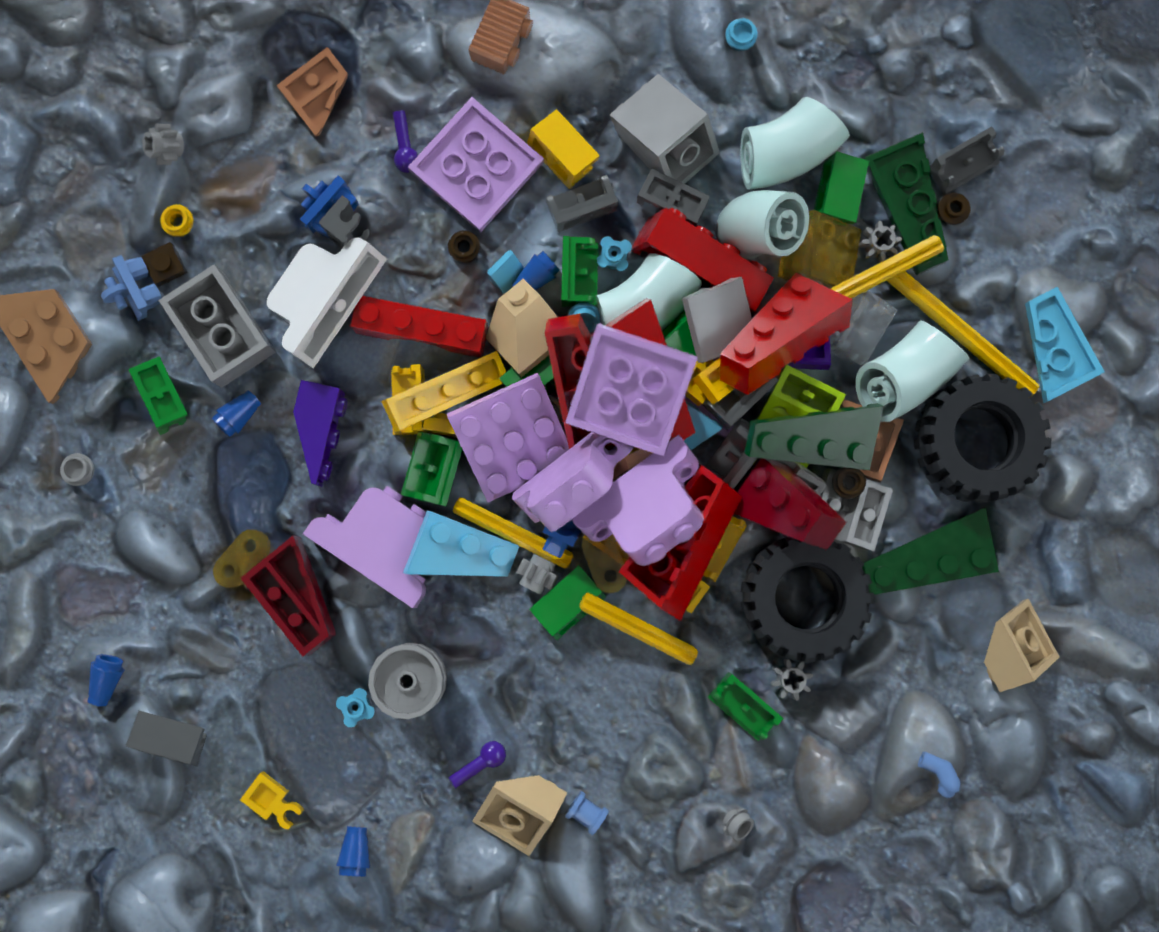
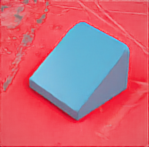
M510 250L487 271L489 280L505 294L513 287L512 283L524 267Z

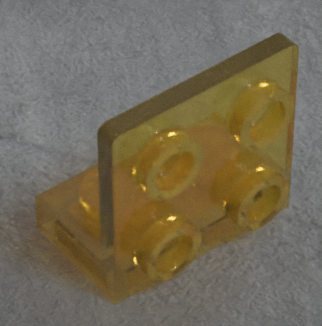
M809 211V226L805 239L795 252L788 256H781L777 277L789 280L795 273H798L806 278L809 277L833 287L854 277L862 233L861 229L819 211Z

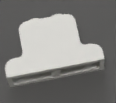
M361 238L349 240L338 254H332L311 243L304 245L267 298V307L290 324L282 339L283 348L314 368L387 258L370 243Z

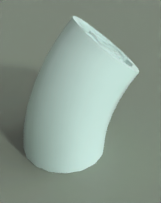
M803 97L788 112L772 121L757 126L745 127L741 137L740 161L746 189L751 190L781 184L817 167L835 153L849 138L850 134L847 127L829 108L809 97Z
M761 190L745 193L730 201L720 213L716 223V238L721 244L728 243L736 247L741 252L740 256L744 259H754L762 254L788 256L795 252L805 239L809 226L808 206L803 197L794 192Z
M650 253L636 272L625 282L608 292L596 296L602 325L608 324L645 298L652 300L661 330H663L683 312L682 298L698 291L702 286V282L693 272L678 262L662 255Z
M920 320L897 345L859 369L855 386L858 400L862 407L875 403L883 405L884 408L880 422H890L911 411L935 394L970 358L949 337L932 325Z

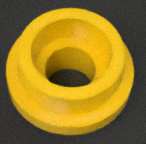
M175 204L163 211L160 223L163 230L170 236L182 237L191 231L194 218L188 208ZM177 217L183 218L180 226L173 225Z

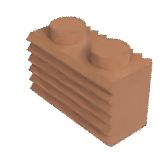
M490 0L474 35V39L469 46L470 60L501 74H506L508 67H514L518 61L520 48L517 47L521 38L527 39L531 32L533 20L530 19V8L512 0Z

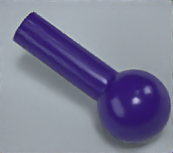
M405 110L395 111L392 113L399 150L395 153L394 164L401 172L410 173L408 166L415 160L418 153L411 148Z
M497 741L485 743L480 750V756L448 777L452 786L456 789L486 767L496 768L502 765L506 759L504 746Z

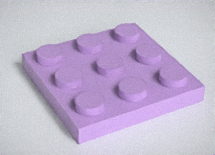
M471 97L408 166V169L481 233L542 166L544 158Z
M598 323L565 423L664 456L698 357Z
M538 373L447 413L450 424L487 502L517 490L569 450L565 433Z

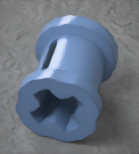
M580 791L568 808L565 817L568 819L574 818L588 828V833L593 836L603 823L609 810L605 807L601 809L585 798V793Z

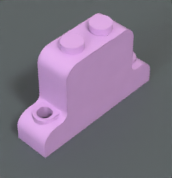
M591 432L514 491L512 500L534 523L541 521L550 532H554L610 489L613 483L614 466L626 457L634 446ZM607 443H614L616 445L611 450L605 448Z
M680 435L668 442L664 456L655 453L651 454L614 481L610 489L602 497L572 518V521L594 542L602 541L613 534L621 548L639 565L645 566L652 562H657L680 542L689 540L703 523L701 511L684 488L686 480L696 473L699 466L698 460Z
M386 486L383 491L378 488L366 489L343 522L330 514H327L325 518L319 517L310 522L303 535L410 607H418L426 594L424 584L426 579L421 575L404 574L403 571L426 511L413 504L411 509L400 502L403 496Z

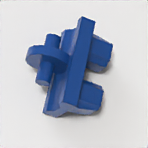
M337 176L329 186L323 181L314 189L305 184L302 190L308 196L301 203V206L307 211L300 220L313 234L317 231L329 238L318 222L342 195L350 201L353 210L358 207L359 203L351 193L346 181L340 176Z
M572 519L554 532H550L545 526L543 533L549 536L543 550L561 558L569 545L572 547L575 545L582 531L574 524Z

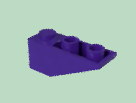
M301 380L293 413L311 484L322 487L324 480L328 481L331 475L332 462L329 461L331 449H336L339 442L340 430L336 428L339 417H344L346 413L348 399L344 398L345 393L340 388Z

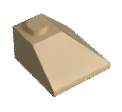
M522 279L498 299L486 339L522 378L549 355L544 331L547 319L557 318V316L544 299Z
M1029 599L1021 601L1000 618L993 630L984 663L987 667L989 678L996 684L999 692L1035 681L1060 658Z
M539 775L498 781L494 784L472 822L530 856L552 824L567 792Z

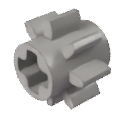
M155 124V128H149V132L144 134L142 141L145 154L149 158H155L156 165H171L172 161H178V157L184 151V141L181 134L177 130H171V124Z
M878 221L874 231L866 227L863 234L868 239H864L859 243V247L865 248L867 252L866 260L873 257L877 258L878 262L881 263L885 261L886 254L889 257H893L898 253L893 246L898 245L902 238L896 237L894 233L895 225L889 228L883 226L882 221ZM879 238L885 241L881 247L876 244Z
M533 554L530 561L523 558L516 573L522 575L519 584L538 594H542L545 587L551 590L559 576L553 573L556 564L536 554Z
M784 659L785 667L782 669L772 668L777 673V680L770 682V685L782 688L779 692V697L784 698L790 692L793 699L797 701L799 700L798 692L802 690L811 691L806 686L807 679L813 677V674L802 671L804 662L799 661L795 667H792L790 660ZM790 671L792 674L799 676V680L794 681L793 688L791 685L784 683V679L789 678Z

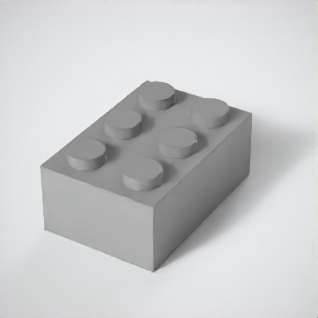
M215 264L158 300L211 382L221 388L276 353L226 275Z

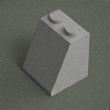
M659 74L648 83H645L640 90L627 101L620 104L610 114L617 134L649 170L652 168L684 184L720 154L708 114Z

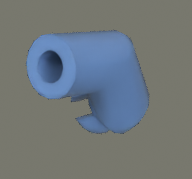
M923 751L918 761V767L935 773L940 782L938 784V792L943 797H953L955 793L959 792L961 785L953 765L949 761Z

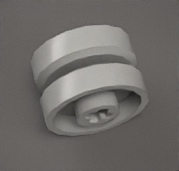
M405 643L388 648L377 657L370 670L368 686L372 700L382 712L393 718L409 720L424 715L440 702L446 690L447 672L444 662L434 650L423 644ZM404 675H410L413 678L412 686L406 687L407 682L402 679Z

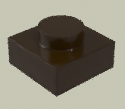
M171 242L141 256L154 284L158 287L187 273L175 246Z

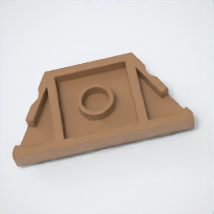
M49 289L0 295L1 329L46 400L51 404L56 403L60 398L58 393L66 380L73 377L78 369V362L86 356L92 346L91 341L57 290Z

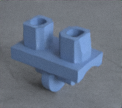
M122 255L112 258L115 265L112 271L119 284H116L113 277H108L104 280L108 289L104 290L101 294L105 303L115 302L118 309L121 310L128 306L124 299L126 297L137 320L146 318L147 310L160 304L158 300L162 296L155 284L141 289L138 288L135 281L148 277V270L142 257L124 261Z

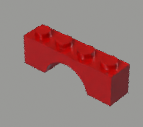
M362 296L355 306L350 325L354 332L359 335L385 340L404 339L443 348L452 353L478 358L483 357L489 328L486 319Z

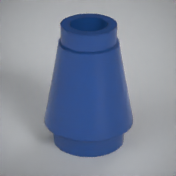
M542 251L538 256L536 254L533 255L512 285L515 286L524 279L536 291L556 279L555 274L560 269Z
M247 390L244 394L216 409L217 414L211 419L228 437H231L235 432L237 434L240 433L261 405V402L252 392Z
M99 654L96 656L95 661L91 662L88 703L102 707L108 705L124 672L122 659L112 655Z
M347 827L336 865L339 866V875L366 877V869L370 868L367 828Z

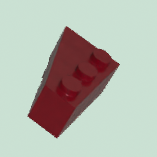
M761 458L737 492L742 498L734 514L826 550L847 523L792 469L785 464L771 459Z
M291 536L240 578L302 657L312 655L336 635L301 537Z

